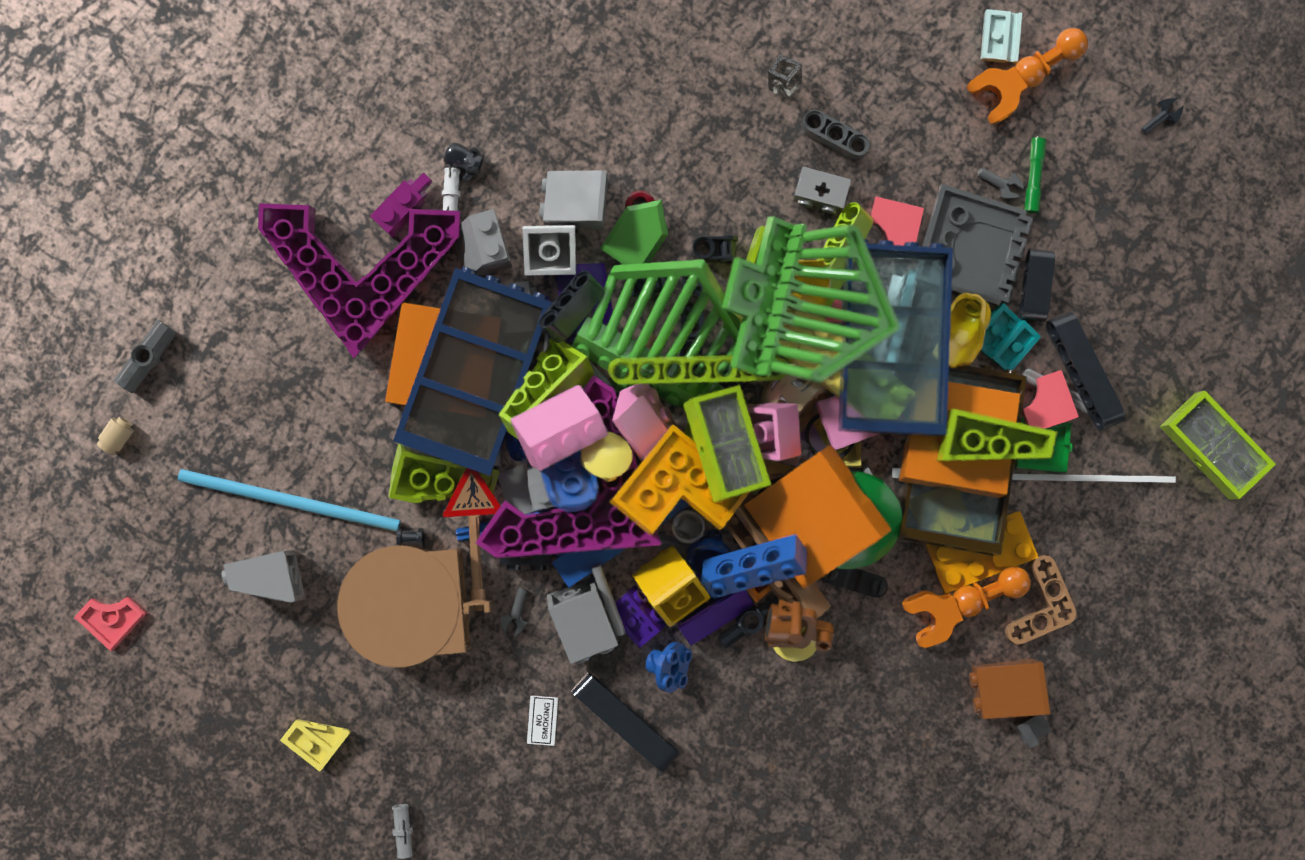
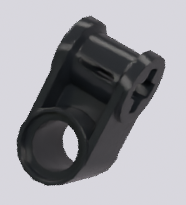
M731 235L698 237L692 244L691 256L694 260L733 264L734 258H738L736 257L738 237ZM705 244L709 248V253L707 255H700L696 251V246Z

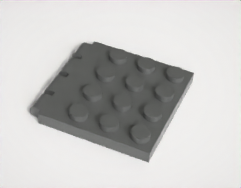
M941 184L922 247H930V244L941 243L945 244V248H953L951 292L959 295L963 293L978 294L988 304L999 306L1000 302L1009 304L1014 287L1006 284V282H1016L1021 263L1014 261L1013 258L1022 259L1027 239L1019 236L1020 234L1029 236L1033 218L1026 216V210ZM918 260L915 269L917 271L915 281L940 288L941 262Z

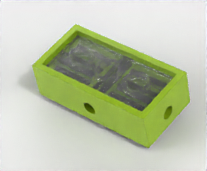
M740 385L692 398L683 404L713 502L771 485Z
M1206 391L1194 393L1160 426L1168 437L1229 500L1240 499L1276 465Z

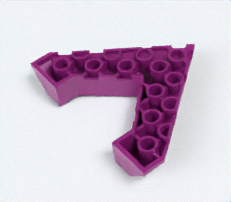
M259 203L258 229L355 359L399 308L402 302L406 300L460 237L461 211L410 209L409 234L359 281L315 234L316 209L310 205Z
M593 375L583 391L599 412L606 431L621 436L627 442L613 422L618 401L615 390ZM631 446L632 462L628 470L614 481H605L603 478L597 477V501L593 502L586 509L576 512L554 509L548 512L525 515L504 501L475 542L496 558L661 545L657 529L653 534L649 535L610 503L638 468Z

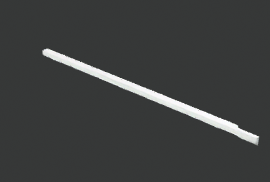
M892 468V478H899L901 468ZM1013 474L1012 480L1176 483V477Z

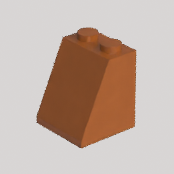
M1029 658L972 666V672L969 673L971 688H975L976 698H973V708L979 717L991 719L1050 714L1043 662Z

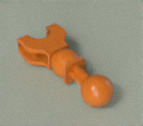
M1066 29L1057 37L1056 46L1041 55L1037 51L1033 56H1027L1019 60L1016 66L1009 70L989 68L971 80L966 89L971 95H976L984 90L993 91L997 95L999 100L998 106L987 117L991 125H996L1014 113L1019 104L1020 95L1027 88L1038 86L1045 77L1049 76L1051 73L1050 67L1062 59L1077 60L1081 58L1087 51L1088 38L1080 29Z
M1011 566L1005 568L1000 573L998 581L982 588L975 582L972 583L973 587H960L954 592L953 596L950 593L937 595L932 591L922 590L905 598L902 602L905 611L912 614L923 611L930 613L931 620L929 625L916 635L918 646L928 648L945 642L951 636L954 626L963 621L962 617H974L981 612L982 608L988 610L987 602L1002 595L1013 599L1023 597L1029 591L1031 585L1028 573L1020 567Z

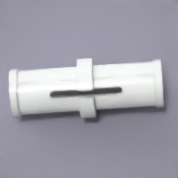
M444 168V190H441L443 210L458 211V198L461 197V192L459 191L460 169L451 168L450 170V168Z

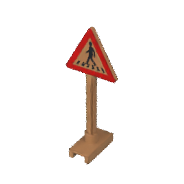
M467 467L443 513L444 517L467 516L469 519L472 590H470L471 601L463 603L464 614L474 611H494L493 600H486V590L483 589L481 547L475 542L480 537L479 516L496 514L501 507L480 473Z

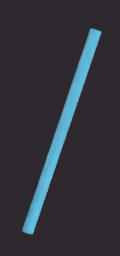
M181 469L178 474V481L394 532H397V529L400 528L401 520L184 469Z

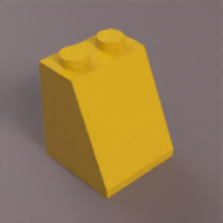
M673 545L662 550L658 556L647 564L641 565L632 574L652 606L669 627L675 625L711 598Z

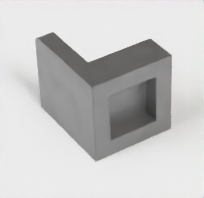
M1046 715L1024 716L1012 723L1024 745L1031 749L1038 745L1037 739L1051 732V728L1044 718Z

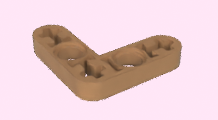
M1040 555L1031 562L1032 573L1047 607L1012 621L1007 625L1005 635L1012 643H1026L1072 623L1076 618L1074 604L1058 567L1050 556ZM1041 560L1049 563L1046 571L1049 576L1054 574L1055 578L1042 581V578H1047L1044 571L1038 570ZM1051 583H1057L1060 587V593L1056 597H1051L1047 593V587ZM1065 599V601L1060 603L1064 609H1069V613L1066 614L1067 619L1058 617L1061 609L1059 604L1053 605V601ZM1042 615L1047 620V626L1043 630H1038L1034 626V620ZM1015 626L1019 629L1029 626L1033 632L1031 635L1028 630L1022 632L1020 639L1012 636L1011 633L1015 632Z

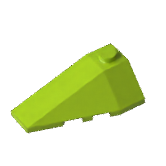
M398 444L392 466L388 497L410 503H420L424 500L437 499V501L446 500V498L452 497L466 467ZM494 469L491 476L479 472L491 492L494 493L499 471Z

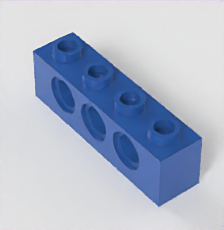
M794 534L703 560L701 584L714 599L806 574L807 549L798 536Z

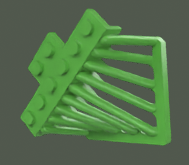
M774 216L767 218L756 264L742 258H734L722 309L743 317L731 368L754 376H770L771 371L813 382H822L899 330L900 325L858 227L845 225L806 232L807 225L805 224L793 225ZM838 237H846L850 246L802 248L803 243ZM853 258L856 260L859 271L807 267L798 264L799 259ZM799 276L860 281L866 284L869 294L808 285L794 278ZM792 292L870 305L876 308L879 317L809 303L790 294ZM788 308L876 327V329L871 332L864 329H854L799 317L786 312ZM786 324L858 341L850 345L847 342L792 332L782 326ZM779 339L840 353L831 357L827 354L785 347L779 343ZM775 355L820 364V366L816 369H807L777 362Z
M704 260L614 265L606 281L604 294L598 302L593 318L587 316L572 347L586 355L588 360L598 364L605 370H608L611 361L617 358L677 357L710 299L714 307L685 356H697L719 317H721L724 325L705 356H717L726 339L731 335L734 342L725 354L727 356L734 354L741 322L734 313L722 309L725 294ZM680 276H689L652 348H647L646 344ZM659 277H668L636 341L632 340L633 333ZM647 278L622 334L617 332L618 325L638 279ZM627 279L609 323L606 326L602 320L618 280ZM700 281L703 287L701 294L667 355H661L663 347L696 285ZM723 362L718 366L719 375H724L725 371L729 368L727 362ZM676 363L668 365L666 370L668 376L677 374L679 368ZM700 363L697 369L692 371L693 375L697 376L703 372V364ZM623 364L618 365L615 368V376L619 378L625 376L627 366ZM651 364L643 365L640 371L643 377L651 375L653 366ZM613 379L610 382L619 393L621 390L635 385L619 384ZM719 382L648 383L651 388L657 391L659 397L665 399L669 404L684 410L683 404L692 398L721 391L722 386L718 385Z

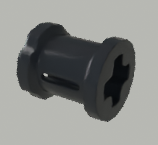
M419 528L416 531L397 529V546H410L424 550V529Z

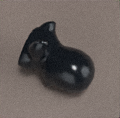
M456 142L449 144L443 153V160L447 166L466 171L463 176L464 181H469L474 176H478L485 154L480 153L477 148L469 149Z

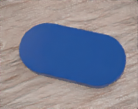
M581 450L540 470L548 499L554 506L564 511L576 512L586 509L595 501L598 494L597 476L591 474L582 466L580 462Z

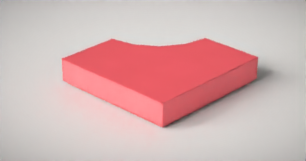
M875 197L871 217L873 218V224L877 225L885 233L888 241H893L894 245H904L905 242L917 241L924 208Z
M1062 370L1037 378L1035 399L1028 407L1022 410L1026 425L1042 429L1079 417Z
M130 596L112 605L101 603L92 598L74 618L106 648L114 651L148 613Z

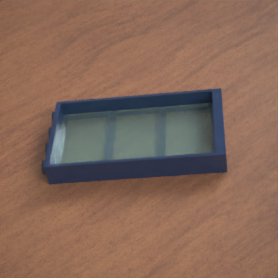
M864 239L900 328L897 332L841 368L838 431L944 436L947 432L953 248H945V244L941 243L930 244V247H922L918 242H905L904 245H894L893 241L888 240L879 241L878 244H869L868 240ZM845 258V270L859 271L856 260ZM844 280L845 291L869 294L864 282ZM843 301V310L879 317L876 308L873 306ZM847 321L842 323V326L864 329L869 332L876 329V327ZM842 337V342H847L850 345L858 341L856 339Z

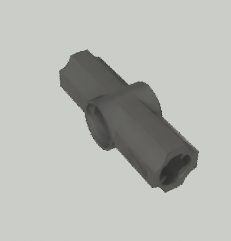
M157 320L141 344L132 349L130 359L113 381L128 392L134 393L149 371L159 364L160 356L174 339L177 332L167 324ZM148 350L150 358L147 362L143 363L141 356Z

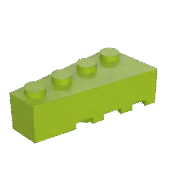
M550 338L548 348L545 352L541 351L537 357L538 363L532 372H527L523 378L525 382L520 389L514 391L499 414L508 433L519 440L510 419L577 385L583 388L591 377L595 376L586 355L565 342L556 343Z
M951 409L947 412L946 435L942 436L937 461L1051 458L1057 432Z

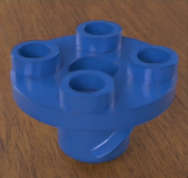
M673 642L663 651L653 650L649 653L646 659V669L649 673L655 674L656 684L661 691L672 693L678 688L682 689L686 686L688 681L687 671L693 656L692 650L682 643Z

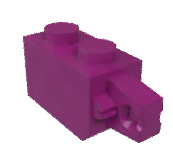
M424 172L415 181L410 179L406 182L404 180L370 217L389 236L394 238L409 222V210L421 209L426 203L424 199L428 194L425 190L432 184V180Z

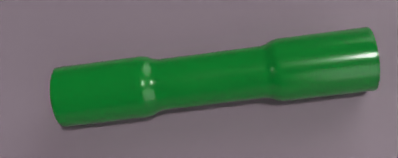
M1034 137L1031 140L1029 181L1024 210L1027 211L1026 213L1031 214L1039 213L1040 187L1047 139L1042 137Z

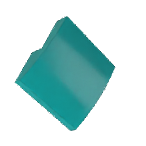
M1000 303L991 312L990 323L985 332L984 343L980 352L1004 372L1005 370H1013L1041 336L1025 320H1020L1004 303Z

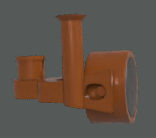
M780 599L778 605L771 604L765 628V642H768V647L804 649L811 641H816L815 647L817 650L829 651L831 649V641L834 638V626L831 623L817 620L815 610L804 608L799 602L789 603ZM802 619L806 620L807 625L804 631L801 633Z

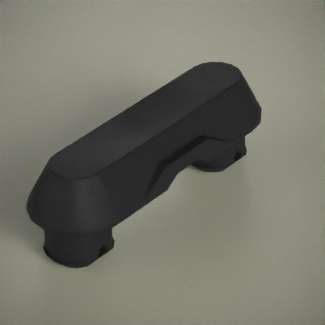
M835 568L820 578L825 583L874 598L883 597L888 591V583L884 577L857 568Z

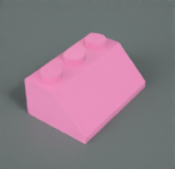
M635 384L620 391L613 422L641 461L646 458L672 424L684 433L682 427L673 420L668 407H664L659 400L657 391L651 388L649 384Z
M580 385L510 419L530 465L538 470H542L608 436L599 412Z

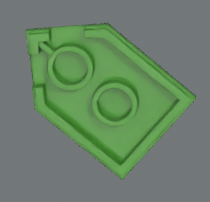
M662 200L627 206L600 248L623 265L650 263L669 235Z

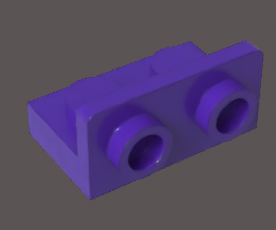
M635 585L615 602L626 634L638 648L642 647L666 625V622L652 606L644 592Z

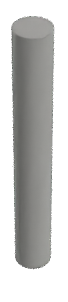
M601 564L593 565L591 569L616 636H621L626 631Z

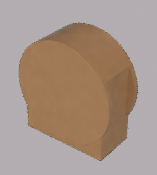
M389 546L377 549L361 558L347 573L338 595V619L343 634L350 645L369 661L387 667L413 666L426 661L434 655L463 653L470 650L468 614H464L463 603H467L463 549L431 551L425 548L420 550L410 546Z

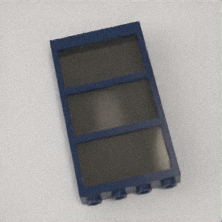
M463 266L462 270L457 268L454 270L393 442L491 476L507 433V429L499 414L514 391L520 389L525 382L523 378L530 369L543 329L539 326V320L551 306L552 302L548 301L549 297L538 292H535L534 295L524 292L525 288L512 283L510 287L500 284L501 280L496 277L487 275L486 278L476 275V270Z

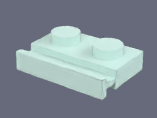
M990 9L985 11L981 61L1012 62V64L1018 62L1022 13L1017 14Z

